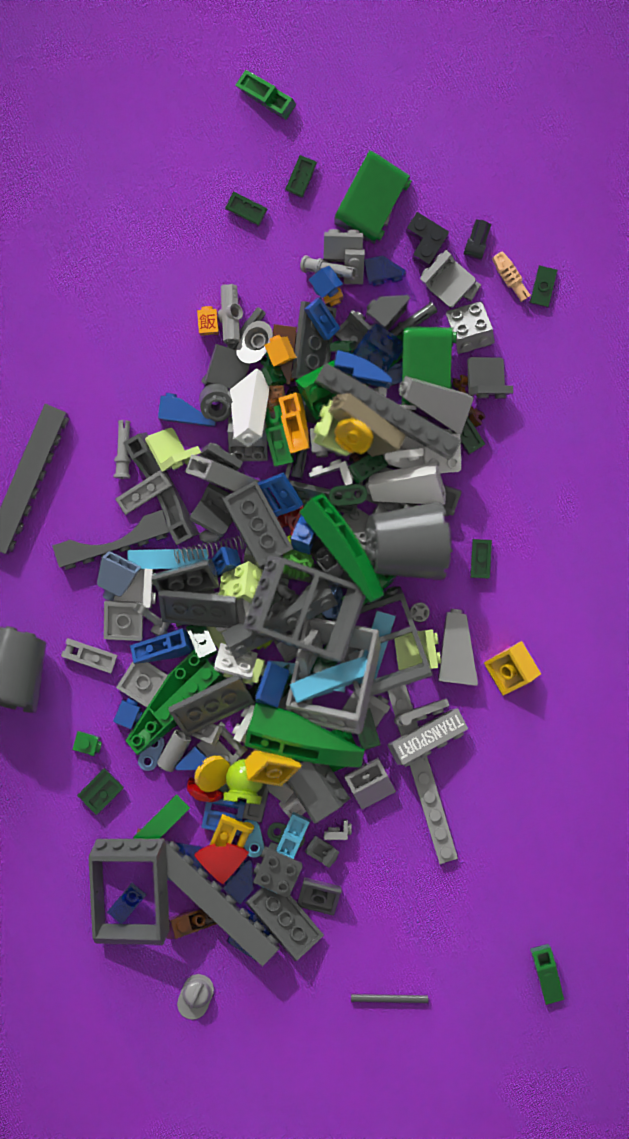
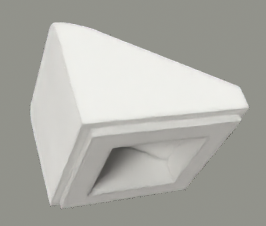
M295 793L285 803H279L289 818H291L293 812L299 815H303L306 812Z

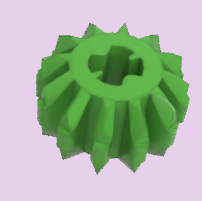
M292 549L283 555V558L312 569L314 567V560L310 554ZM288 566L283 568V573L288 574V577L304 579L310 576V574Z

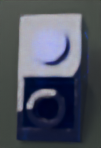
M383 255L364 259L368 285L373 284V287L384 285V281L391 280L392 283L402 281L403 277H406L405 269Z
M251 858L241 863L237 868L238 871L229 877L223 887L239 904L243 902L254 888L253 860Z
M132 882L109 908L107 913L122 925L147 894Z

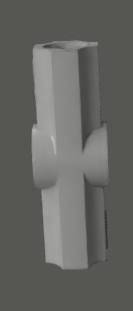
M225 284L221 286L222 309L218 311V319L223 325L224 343L237 344L240 342L239 319L243 316V310L238 304L237 285Z

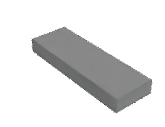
M160 470L117 497L116 501L126 515L172 486L173 483L166 472Z

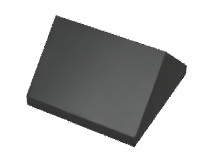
M304 877L297 904L301 908L334 916L341 894V886Z

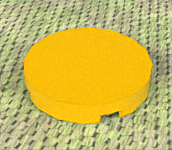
M344 419L339 422L334 431L336 435L335 440L338 445L350 453L358 452V454H362L368 451L373 443L371 430L359 420Z
M211 756L203 761L204 764L201 767L199 766L196 769L194 776L197 786L205 792H213L221 788L226 783V774L230 767L228 761L223 757Z

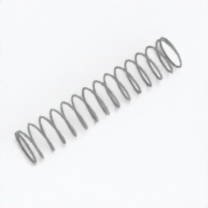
M239 536L238 538H239V541H240L241 549H244V541H243V545H242V542H241L240 536ZM235 538L234 540H235V544H236V549L238 550V546H237L236 538ZM211 543L210 546H211V550H212V555L214 556V552H213V548H212V543ZM202 544V547L200 546V548H201V550H202V556H203V558H204V553H203V549H202V548H203V544ZM197 545L196 550H197V556H198V559H199L198 545ZM192 547L191 551H192V556H193V560H194L195 558H194L193 547ZM187 548L186 552H187L188 560L190 561V558H189V555H188V548ZM182 550L181 553H182V556H183V561L185 562L184 555H183V550ZM176 551L177 558H178V562H177V563H180L179 556H178V551Z

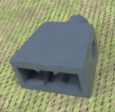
M108 551L102 557L97 585L105 589L103 598L112 601L115 595L122 596L130 587L141 567Z

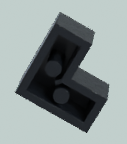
M416 212L406 229V233L421 241L412 259L428 268L449 235L448 230Z

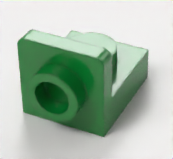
M77 731L72 750L95 756L96 752L99 753L101 750L102 742L99 741L100 736Z

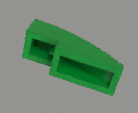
M248 70L244 71L235 85L256 102L287 120L297 105L293 98L277 90L274 85Z
M176 794L133 839H160L190 807Z

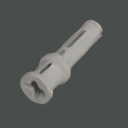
M306 255L300 263V269L303 273L313 272L316 274L320 269L331 266L338 277L355 280L357 277V268L328 263L322 258L312 259Z
M118 420L117 456L114 458L116 473L113 475V478L116 479L131 478V475H129L131 459L128 457L129 453L123 443L129 439L131 421L125 420V428H123V420Z

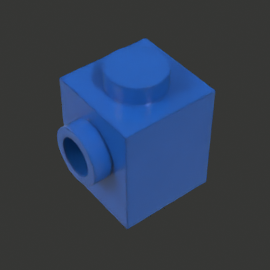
M331 266L320 269L308 279L315 293L321 298L335 296L339 292L338 288L343 285Z
M130 698L127 701L122 700L113 722L132 729L143 713L140 712L141 707L138 706V702Z

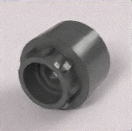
M210 384L201 391L199 403L205 418L218 422L227 419L231 415V404L233 401L227 387L221 384ZM220 401L217 405L212 404L213 402Z

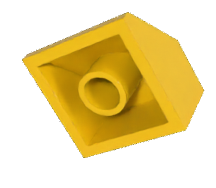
M522 641L484 662L503 696L530 683L541 675Z
M254 751L245 760L248 781L282 786L301 768V764L291 758L262 751Z

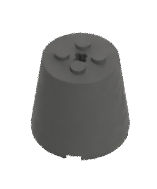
M440 502L373 514L368 517L365 528V553L376 574L444 580L446 578L444 570L449 569L450 531L449 524L444 523L443 516L446 515V511Z
M6 626V628L0 627V706L16 710V707H21L23 712L36 713L47 643L37 638L33 633H22L10 626Z

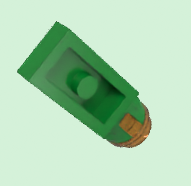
M278 397L268 399L265 414L267 426L265 432L274 467L294 462L281 419L283 414Z

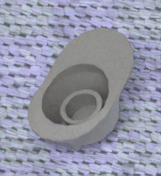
M256 321L248 325L236 349L237 356L242 362L252 364L263 358L267 352L264 345L269 343V339L273 337L269 324L263 321Z
M201 974L192 975L187 979L182 988L177 1006L181 1015L187 1019L200 1018L209 1006L214 987L207 976Z

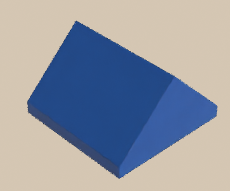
M268 661L255 703L259 702L278 708L290 671Z

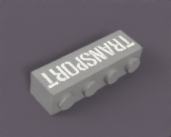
M451 709L387 745L397 765H404L406 767L415 762L414 759L418 756L422 758L432 753L431 749L436 746L439 749L447 745V740L460 738L468 727L459 709Z

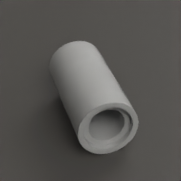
M178 729L173 732L157 761L159 767L168 772L175 770L192 740L190 735L185 736L183 731Z

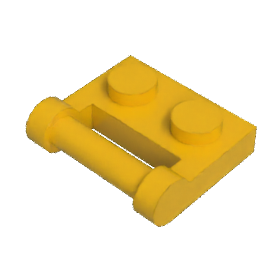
M222 814L209 845L216 844V847H226V843L231 844L236 831L239 830L242 833L237 846L244 848L249 834L253 832L254 825L250 822H242Z

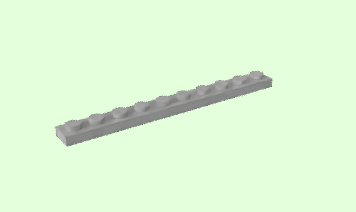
M406 685L387 691L395 716L413 710ZM412 719L409 725L398 726L401 737L418 728L416 719ZM418 756L414 759L415 762L410 765L437 858L439 864L458 859L428 757L421 758V756Z

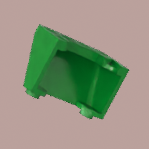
M369 150L336 212L334 224L347 231L358 230L359 233H363L364 240L375 245L377 240L381 241L385 233L382 230L400 193L403 190H408L412 182L409 180L410 175L377 153Z
M407 326L404 328L402 381L407 376L452 389L453 343H457V332H454V327ZM402 397V405L416 406Z

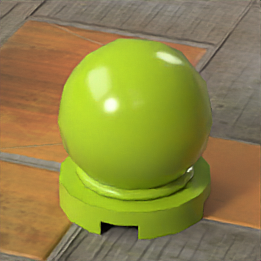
M246 759L235 761L229 767L226 774V784L230 790L224 792V800L238 802V799H247L248 804L260 805L262 797L258 796L257 792L262 788L263 783L248 781L245 765Z

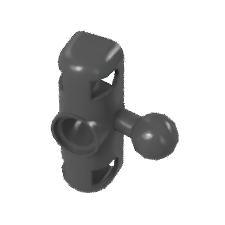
M320 538L315 540L310 554L326 574L340 578L344 568Z

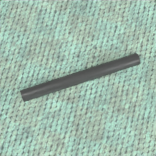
M351 994V1002L428 1003V995Z

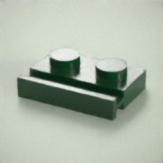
M104 768L77 796L97 815L124 786Z

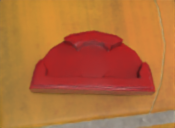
M192 777L187 782V791L198 801L216 802L222 799V792L218 790L205 792L197 786L195 779Z

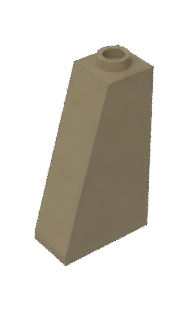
M350 393L337 395L332 400V405L328 411L338 422L344 419H355L366 424L371 430L373 443L367 451L371 456L399 451L406 437L403 432Z

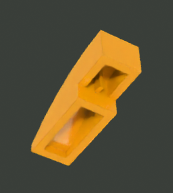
M293 393L278 398L283 414L281 419L290 453L308 449V427L301 394Z

